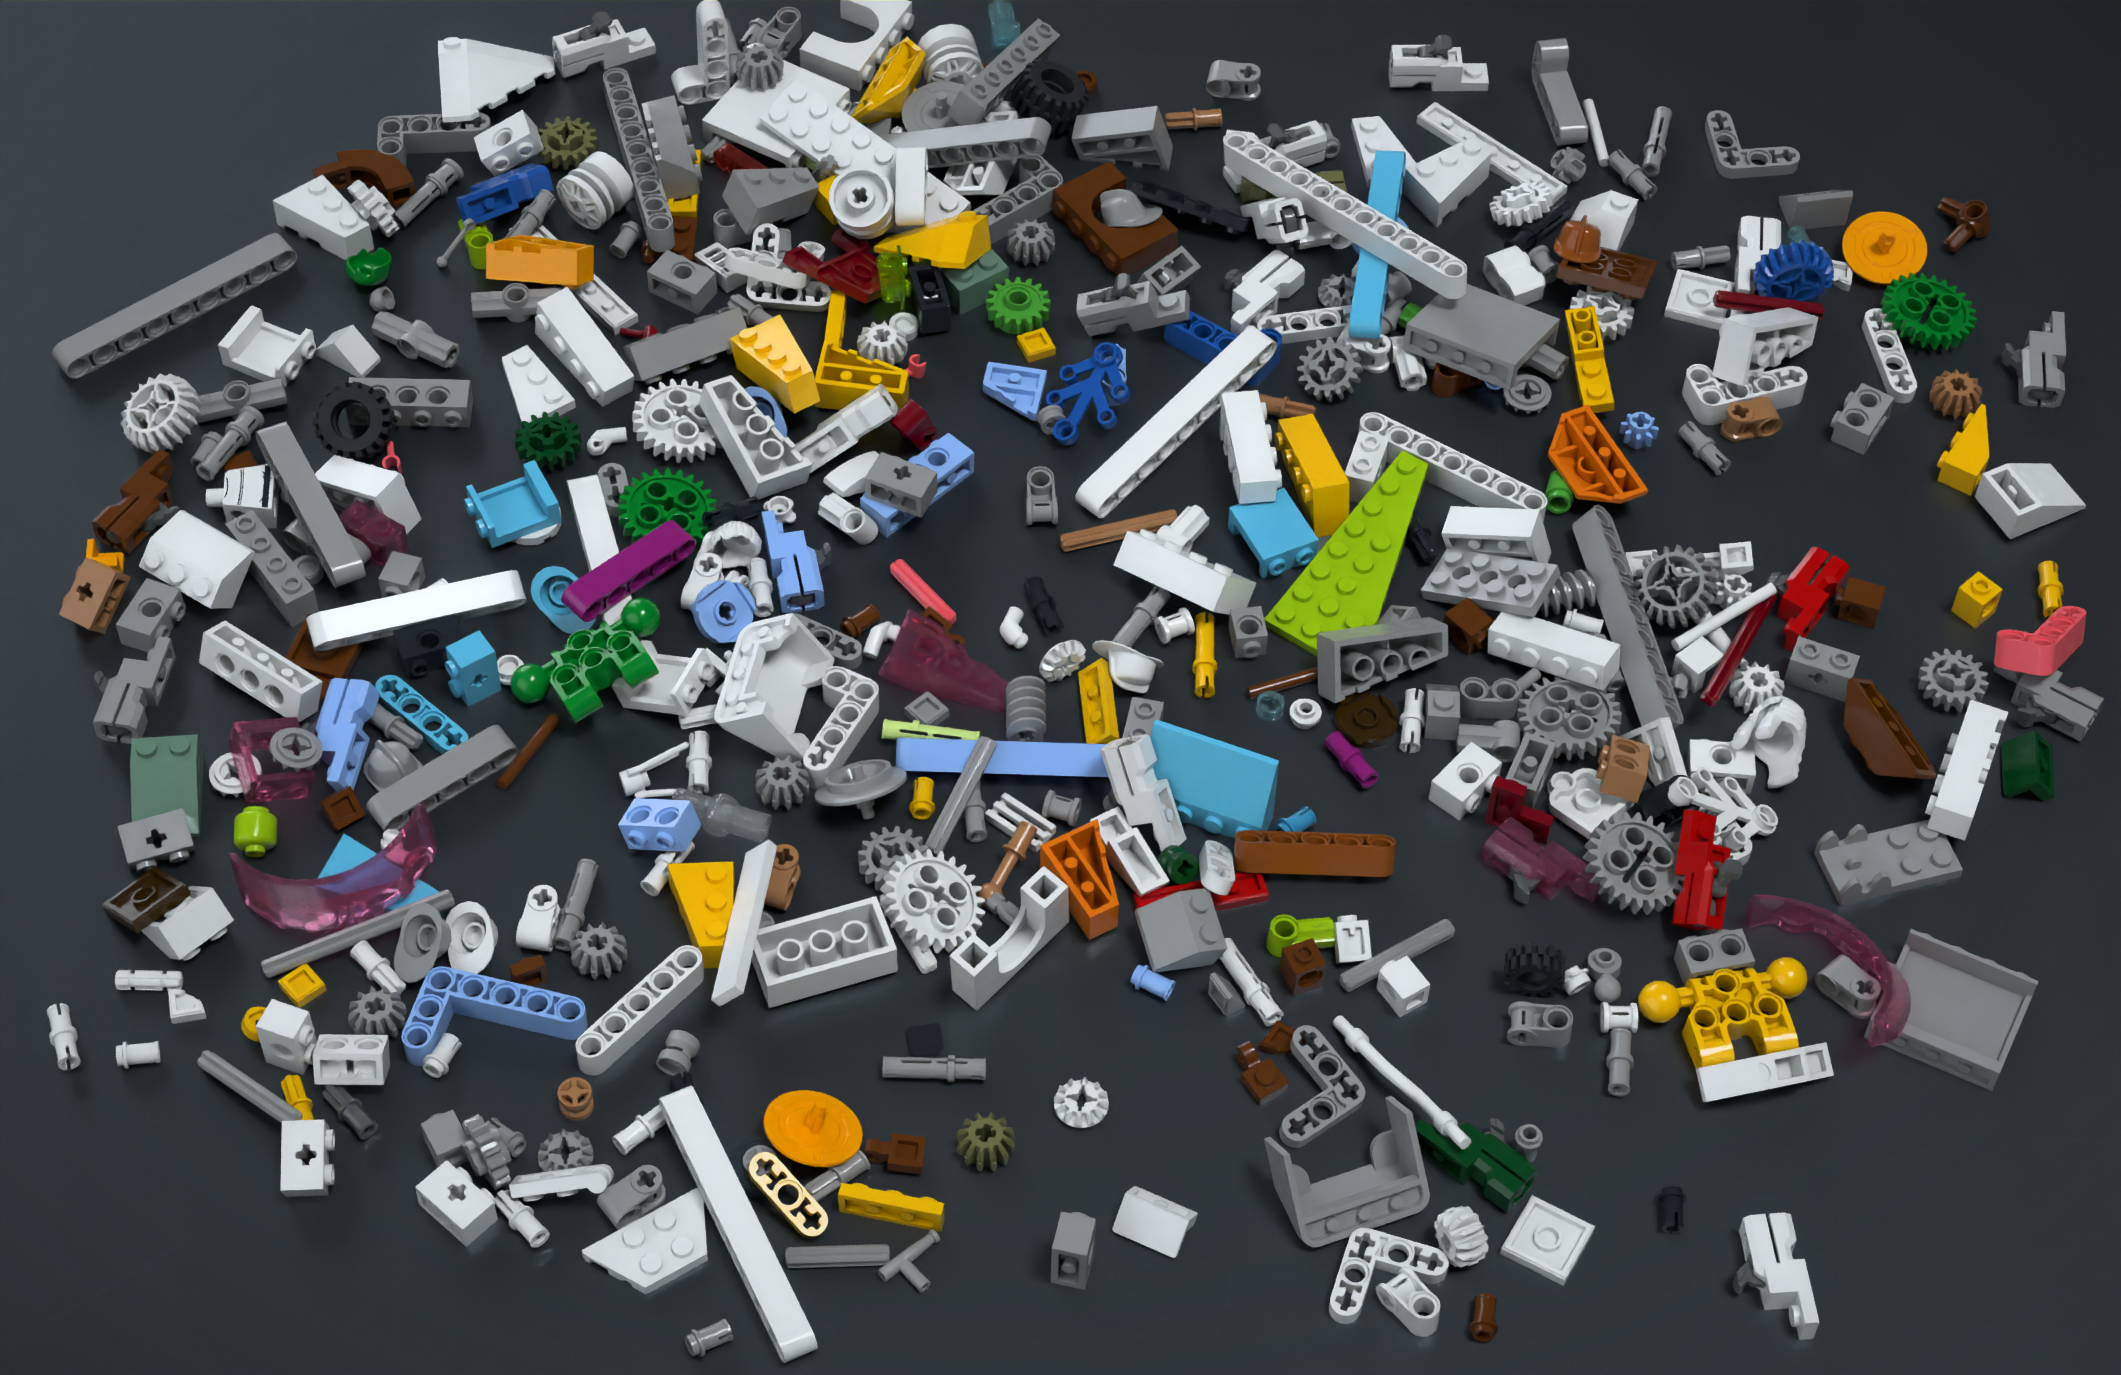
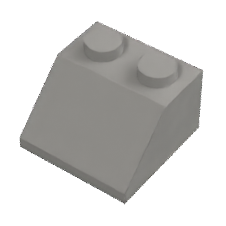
M1207 888L1179 891L1140 907L1134 912L1153 972L1210 966L1228 949L1210 891Z

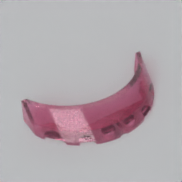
M422 803L415 806L404 828L383 850L364 863L332 876L305 880L285 879L268 875L244 862L236 852L230 853L229 858L241 897L251 910L253 909L279 928L287 930L289 927L306 930L309 934L338 932L346 927H351L386 913L385 908L393 904L400 897L405 899L415 889V882L423 873L428 862L432 863L437 848L433 823Z
M1772 895L1751 896L1744 923L1749 929L1763 924H1776L1789 932L1813 931L1827 937L1858 967L1880 983L1881 989L1885 992V998L1880 1009L1875 1014L1867 1043L1871 1047L1895 1040L1901 1035L1911 1009L1908 985L1896 964L1865 933L1844 918L1807 902Z

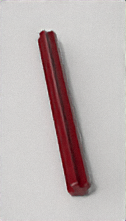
M1776 594L1752 607L1701 695V701L1707 703L1709 707L1715 706L1721 698L1777 598Z

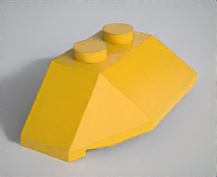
M908 37L893 46L887 53L851 117L860 123L872 124L886 118L899 119L902 116V109L907 98L916 90L915 87L922 76L926 53Z

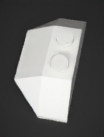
M1016 111L990 112L984 118L985 121L983 123L1018 119V114ZM1017 159L949 166L943 181L944 184L961 196L1002 195Z

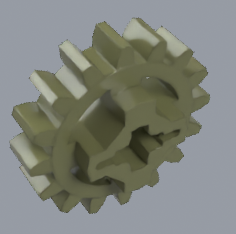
M566 116L565 121H560L557 117L554 124L545 122V129H538L544 150L537 153L538 157H543L544 164L552 162V168L563 165L564 170H567L569 165L572 164L575 168H578L579 162L584 161L588 156L596 152L595 149H598L596 129H591L590 122L582 124L579 117L575 121H571L570 116Z

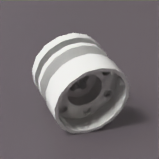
M939 25L922 36L917 45L926 53L923 71L927 84L950 81L966 86L984 69L974 37L962 25Z
M599 151L592 153L582 161L578 168L571 170L567 176L558 181L556 186L559 200L567 213L577 223L592 230L600 228L605 221L612 218L615 212L620 211L629 204L635 196L633 182L624 167L612 156Z

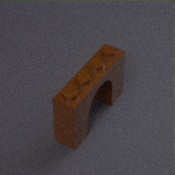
M1109 161L1053 189L1052 209L1054 214L1058 218H1062L1070 227L1072 233L1079 236L1087 244L1089 250L1092 253H1096L1104 261L1105 266L1110 271H1113L1117 276L1122 273L1130 275L1175 251L1178 243V229L1163 214L1154 222L1138 227L1113 228L1099 222L1095 215L1101 211L1100 195L1103 192L1115 189L1126 190V177Z

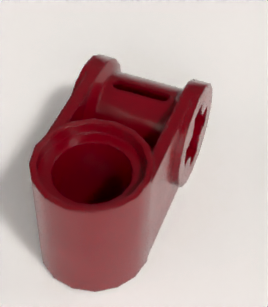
M909 399L898 410L896 416L889 420L899 434L907 439H911L920 451L927 449L938 437V430L929 419V415L912 399Z

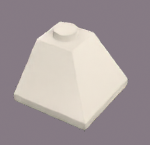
M1611 190L1580 201L1570 220L1581 221L1583 216L1587 215L1588 223L1597 226L1601 231L1600 247L1619 251L1634 224L1638 199Z

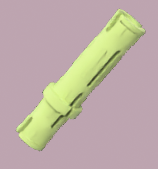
M884 719L882 728V739H948L934 737L935 734L959 737L963 740H979L980 731L920 724L919 720H913V723ZM906 730L913 732L928 733V735L925 736L910 733H902L900 731Z

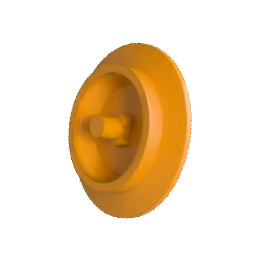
M1872 212L1857 218L1849 225L1843 236L1842 252L1846 263L1857 275L1873 283L1888 285L1891 284L1893 279L1898 281L1900 275L1908 278L1910 273L1916 275L1921 270L1927 257V243L1921 230L1906 217L1891 212Z
M798 1090L784 1093L769 1104L764 1115V1130L772 1145L786 1157L801 1164L815 1167L836 1166L850 1160L861 1146L863 1133L856 1115L838 1099L821 1092Z

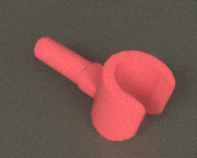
M914 354L909 358L908 368L905 369L909 372V377L921 378L925 374L927 362L919 364V354Z
M392 441L390 443L386 442L387 456L382 460L383 469L396 466L398 473H402L400 459L394 452V443Z

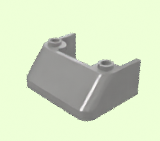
M1389 1096L1385 1098L1392 1130L1378 1134L1371 1142L1370 1156L1372 1163L1310 1184L1309 1176L1302 1167L1292 1164L1290 1154L1271 1137L1264 1138L1274 1187L1298 1237L1308 1246L1320 1247L1349 1237L1356 1229H1373L1419 1213L1427 1206L1430 1193L1413 1113L1394 1097Z

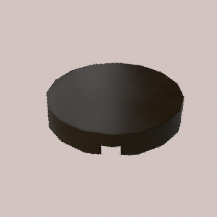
M1366 691L1352 693L1340 701L1335 712L1334 726L1351 745L1357 748L1373 749L1381 747L1392 740L1397 732L1398 712L1395 705L1385 696L1378 694L1377 697L1370 695V692Z

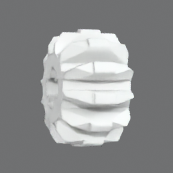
M885 320L881 325H877L872 321L870 328L863 327L861 335L858 336L857 348L859 349L860 357L870 361L878 359L894 366L895 363L902 364L904 356L908 351V343L906 342L904 330H899L896 323L889 326Z
M1756 661L1751 667L1743 664L1739 671H1735L1730 682L1729 697L1734 698V707L1743 706L1744 713L1746 714L1750 710L1754 711L1756 707L1768 698L1783 696L1784 681L1779 679V671L1770 672L1769 664L1765 667H1759Z
M1469 1206L1452 1207L1438 1215L1437 1221L1434 1222V1227L1437 1231L1435 1237L1439 1242L1438 1248H1441L1447 1255L1451 1265L1454 1267H1469L1485 1258L1489 1247L1486 1243L1488 1236L1484 1232V1225H1481L1479 1221V1215L1473 1213Z

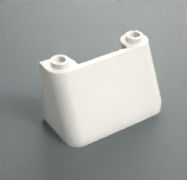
M794 613L748 624L737 638L715 709V721L722 729L774 756L777 755L782 760H785L790 755L793 762L803 761L804 753L810 746V741L804 734H794L805 694L807 688L822 685V675L826 669L833 666L835 658Z

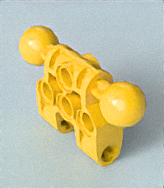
M1781 957L1774 960L1767 967L1766 972L1757 973L1754 968H1746L1741 971L1719 969L1713 975L1703 976L1698 979H1687L1685 987L1675 988V986L1666 981H1653L1648 983L1639 993V1010L1646 1019L1654 1023H1665L1673 1019L1680 1008H1690L1691 1013L1687 1018L1682 1035L1696 1069L1735 1061L1731 1040L1740 1039L1744 1035L1752 1038L1759 1056L1799 1048L1798 1037L1784 999H1793L1805 990L1808 982L1807 971L1801 962L1792 957ZM1718 988H1723L1728 992L1721 991ZM1761 1011L1768 1012L1770 1015H1766ZM1729 1017H1734V1018H1736V1019L1739 1020V1021H1734V1020L1730 1019ZM1697 1023H1702V1024L1706 1025L1707 1027H1702V1026L1698 1025Z

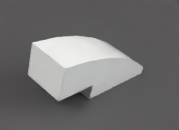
M1119 806L1090 819V822L1098 819L1102 843L1106 850V859L1119 876L1140 897L1169 884L1170 880L1137 827L1132 829L1129 826Z

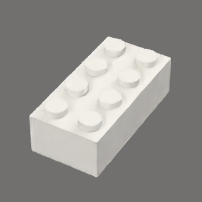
M876 896L758 929L751 959L769 1008L898 971L897 948Z

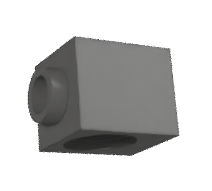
M392 551L378 578L382 598L419 590L425 579L422 558Z
M1261 606L1230 609L1228 629L1235 658H1253L1266 655L1268 634Z
M453 1109L445 1113L435 1114L427 1121L421 1123L424 1141L437 1167L446 1160L454 1167L469 1161L461 1144L467 1141L468 1138Z

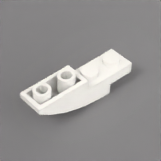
M1827 1042L1696 1069L1703 1102L1834 1076Z

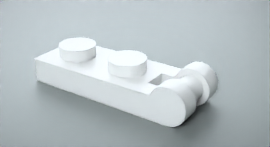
M599 1164L519 1175L509 1184L511 1198L523 1197V1201H535L543 1198L544 1194L557 1192V1196L564 1197L578 1193V1189L588 1188L593 1193H601L612 1181L614 1172L610 1166Z

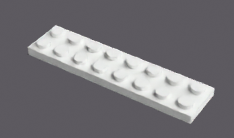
M796 78L759 117L761 124L815 163L819 164L823 157L833 155L834 160L838 162V166L832 175L838 176L844 170L854 166H870L879 170L889 180L895 194L897 149L800 79ZM928 172L926 225L956 216L961 212L971 209V203ZM910 225L903 227H905L908 230H911L924 225Z

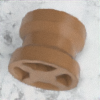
M579 1077L566 1079L560 1084L557 1095L561 1114L571 1121H580L590 1116L594 1108L590 1084L585 1079Z

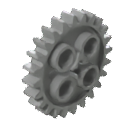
M1555 675L1554 682H1550L1544 677L1542 678V686L1533 683L1532 691L1525 690L1524 698L1519 699L1517 721H1519L1520 731H1523V738L1527 732L1556 742L1554 758L1556 759L1561 753H1565L1567 760H1570L1572 754L1576 753L1580 759H1584V752L1587 751L1591 755L1596 756L1597 747L1601 749L1603 744L1607 745V742H1610L1612 734L1620 733L1622 718L1620 702H1615L1614 693L1607 694V686L1602 691L1568 679L1561 680L1559 676Z
M1626 811L1620 818L1612 814L1608 821L1602 820L1589 835L1590 839L1584 846L1588 851L1583 856V859L1590 863L1585 868V871L1595 874L1589 882L1591 884L1600 883L1602 887L1598 891L1599 895L1606 892L1610 894L1609 904L1617 899L1620 901V910L1623 911L1627 905H1631L1633 914H1636L1642 907L1645 914L1649 915L1654 908L1661 912L1666 905L1671 906L1676 896L1682 891L1684 877L1675 875L1679 842L1673 843L1671 840L1675 834L1674 831L1667 834L1663 832L1665 823L1662 822L1656 827L1653 825L1652 816L1646 821H1642L1640 812H1637L1631 819ZM1646 843L1650 844V849L1637 865L1636 870L1629 877L1627 883H1624L1622 878L1635 862Z

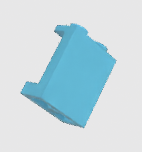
M535 460L523 464L524 477L478 494L472 484L466 486L468 498L464 499V505L470 517L475 515L477 519L475 524L480 537H486L492 548L561 523L559 503Z
M1285 488L1277 490L1276 501L1237 504L1229 507L1228 528L1233 535L1241 533L1259 561V574L1261 578L1264 579L1272 575L1276 576L1285 570L1299 565H1306L1317 555L1318 538Z

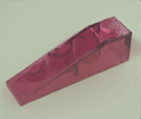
M909 609L885 655L878 675L906 689L922 693L929 691L934 696L1002 713L1006 707L1005 691L1008 682L985 663H978L966 653L968 648L962 643L956 645L943 634L945 629L938 623Z

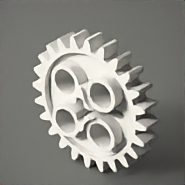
M671 379L670 386L667 387L664 383L659 382L658 390L650 386L648 387V395L641 393L640 401H635L632 414L633 432H637V441H644V449L654 447V456L662 452L665 453L664 459L666 461L671 456H676L677 463L681 462L682 457H687L688 461L692 463L693 456L697 455L701 460H705V452L714 455L716 447L722 448L717 435L699 404L703 389L698 388L697 381L692 386H687L686 379L682 380L681 385H677Z
M927 849L923 855L918 850H915L910 856L904 854L899 861H896L890 867L889 872L883 878L886 882L880 888V891L886 894L880 900V903L889 906L883 913L884 916H893L895 919L890 927L900 926L902 930L899 937L911 936V946H914L919 941L922 942V950L924 952L933 945L936 954L943 948L950 953L973 933L977 934L976 931L983 924L980 919L985 915V911L979 907L985 902V899L976 896L982 888L981 886H972L971 882L976 876L974 874L968 876L964 874L965 864L957 868L954 866V856L947 862L944 860L943 851H940L933 857L930 849Z

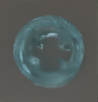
M1275 691L1261 693L1257 698L1255 707L1257 717L1265 722L1279 720L1283 715L1285 707L1284 698ZM1271 703L1272 707H1274L1275 709L1269 710L1268 706L1265 704Z

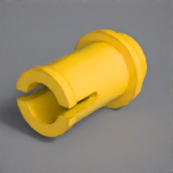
M918 777V781L915 779L913 782V801L910 802L909 810L914 818L926 820L935 811V804L932 802L934 781L928 777Z

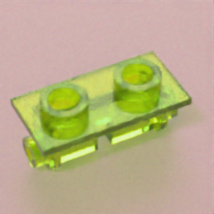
M897 245L896 254L881 252L876 259L878 276L890 277L880 278L879 280L881 298L886 303L900 301V307L904 309L905 297H910V280L904 277V275H907V258L902 257L900 245Z

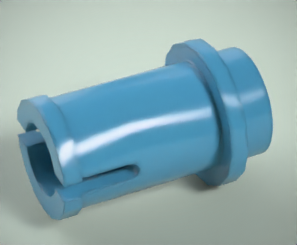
M1304 806L1287 819H1279L1274 827V831L1303 832L1310 826L1315 825L1317 819L1311 809L1308 810L1307 806Z

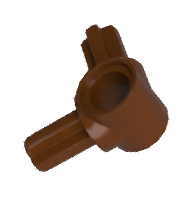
M1945 197L1941 200V204L1938 207L1939 211L1956 219L1957 228L1944 240V246L1950 252L1957 251L1969 238H1982L1991 231L1987 205L1983 201L1971 200L1963 204L1952 198Z

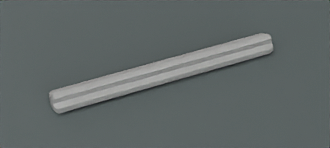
M446 889L263 960L261 962L263 972L267 978H271L305 963H310L354 946L360 941L369 940L400 928L404 916L416 904H431L439 912L449 909L455 905L452 893Z

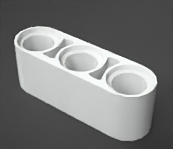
M927 147L897 148L896 226L926 225Z

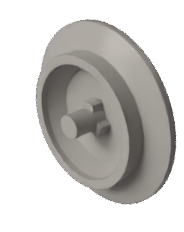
M939 81L916 89L907 98L902 109V122L906 131L961 126L949 117L947 113L958 93L965 85L950 81Z
M882 759L851 763L832 771L825 777V784L815 792V800L817 803L826 806L856 804L857 809H861L863 819H870L875 816L873 805H875L874 799L886 795L903 785L907 780V773L904 769L893 767L889 761Z

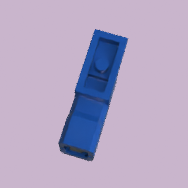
M530 163L470 186L471 193L457 197L456 201L462 221L464 222L466 219L472 218L478 224L519 208L518 204L534 200L542 189L553 193L554 188L546 166Z

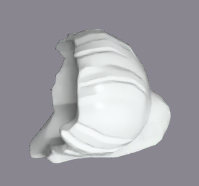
M732 520L705 535L694 564L700 555L714 553L721 558L723 569L736 568L738 566L747 567L749 560L758 557L762 540L755 529L748 525V523Z

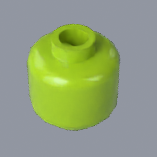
M261 806L246 807L242 813L235 817L234 845L238 849L245 851L246 856L262 857L265 855V851H269L276 846L277 818L272 813H269L268 808Z

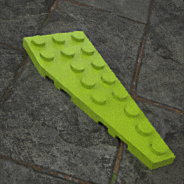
M1404 450L1400 452L1264 618L1266 628L1317 656V633L1377 625L1379 623L1383 604H1385L1388 589L1405 543L1407 530L1411 524L1413 512L1428 472L1427 463Z

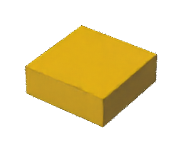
M1044 327L1017 335V344L1028 363L1056 355V347Z
M307 963L278 980L281 990L297 1008L303 1007L327 990L325 983Z

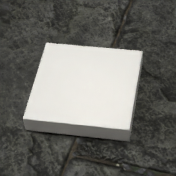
M1678 269L1664 317L1720 330L1727 309L1715 307L1713 297L1717 290L1733 292L1735 283Z
M1532 1195L1503 1244L1500 1254L1564 1286L1590 1240L1595 1226Z

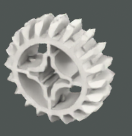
M171 373L167 376L159 374L156 379L149 377L147 384H139V390L136 393L130 392L132 395L131 400L124 402L127 409L120 413L123 417L120 424L124 429L123 433L137 448L152 454L159 449L163 451L166 448L173 450L175 443L183 444V437L186 434L192 435L190 428L198 425L195 418L201 414L198 408L201 402L197 397L196 390L185 379H181L179 376H174Z

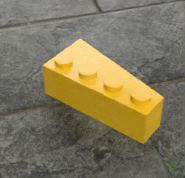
M781 315L775 316L752 328L743 329L739 334L729 338L737 369L758 386L768 391L771 396L775 397L776 400L794 414L820 401L813 370Z
M1313 414L1278 420V432L1274 433L1275 446L1282 453L1284 464L1290 474L1307 522L1317 538L1333 535L1349 516V481Z

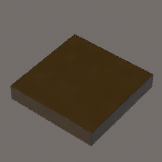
M153 867L101 906L108 916L138 933L190 896L191 892L186 884L157 867Z

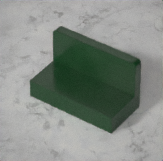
M2035 730L2004 742L2001 745L2004 795L2010 798L2030 790L2043 802L2054 799L2052 745Z

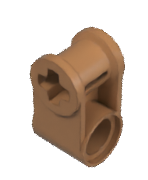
M1759 397L1753 400L1730 403L1726 411L1727 420L1722 423L1720 431L1727 440L1739 442L1745 439L1771 436L1781 429L1783 422L1768 397Z
M789 844L777 845L764 905L786 911L791 903L801 870L798 865L799 854L796 848Z

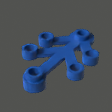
M1110 342L1101 343L1095 348L1093 357L1074 365H1065L1061 368L1059 376L1063 383L1069 385V387L1050 391L1046 396L1048 406L1058 405L1063 408L1066 401L1077 396L1080 397L1069 417L1060 419L1053 427V434L1060 444L1072 445L1077 441L1079 437L1078 426L1092 399H1094L1098 410L1097 420L1104 429H1111L1116 425L1117 416L1110 409L1101 385L1107 373L1113 386L1111 388V395L1115 402L1122 404L1131 397V392L1127 385L1123 383L1118 369L1122 362L1123 354L1116 344ZM1112 356L1109 360L1104 361L1106 357ZM1093 370L1090 378L1078 382L1079 375ZM1074 372L1070 378H1065L1068 373ZM1125 390L1123 395L1116 396L1119 391ZM1054 398H1060L1057 403H1052ZM1106 416H1111L1110 420L1103 421ZM1067 432H1072L1069 436L1064 437Z

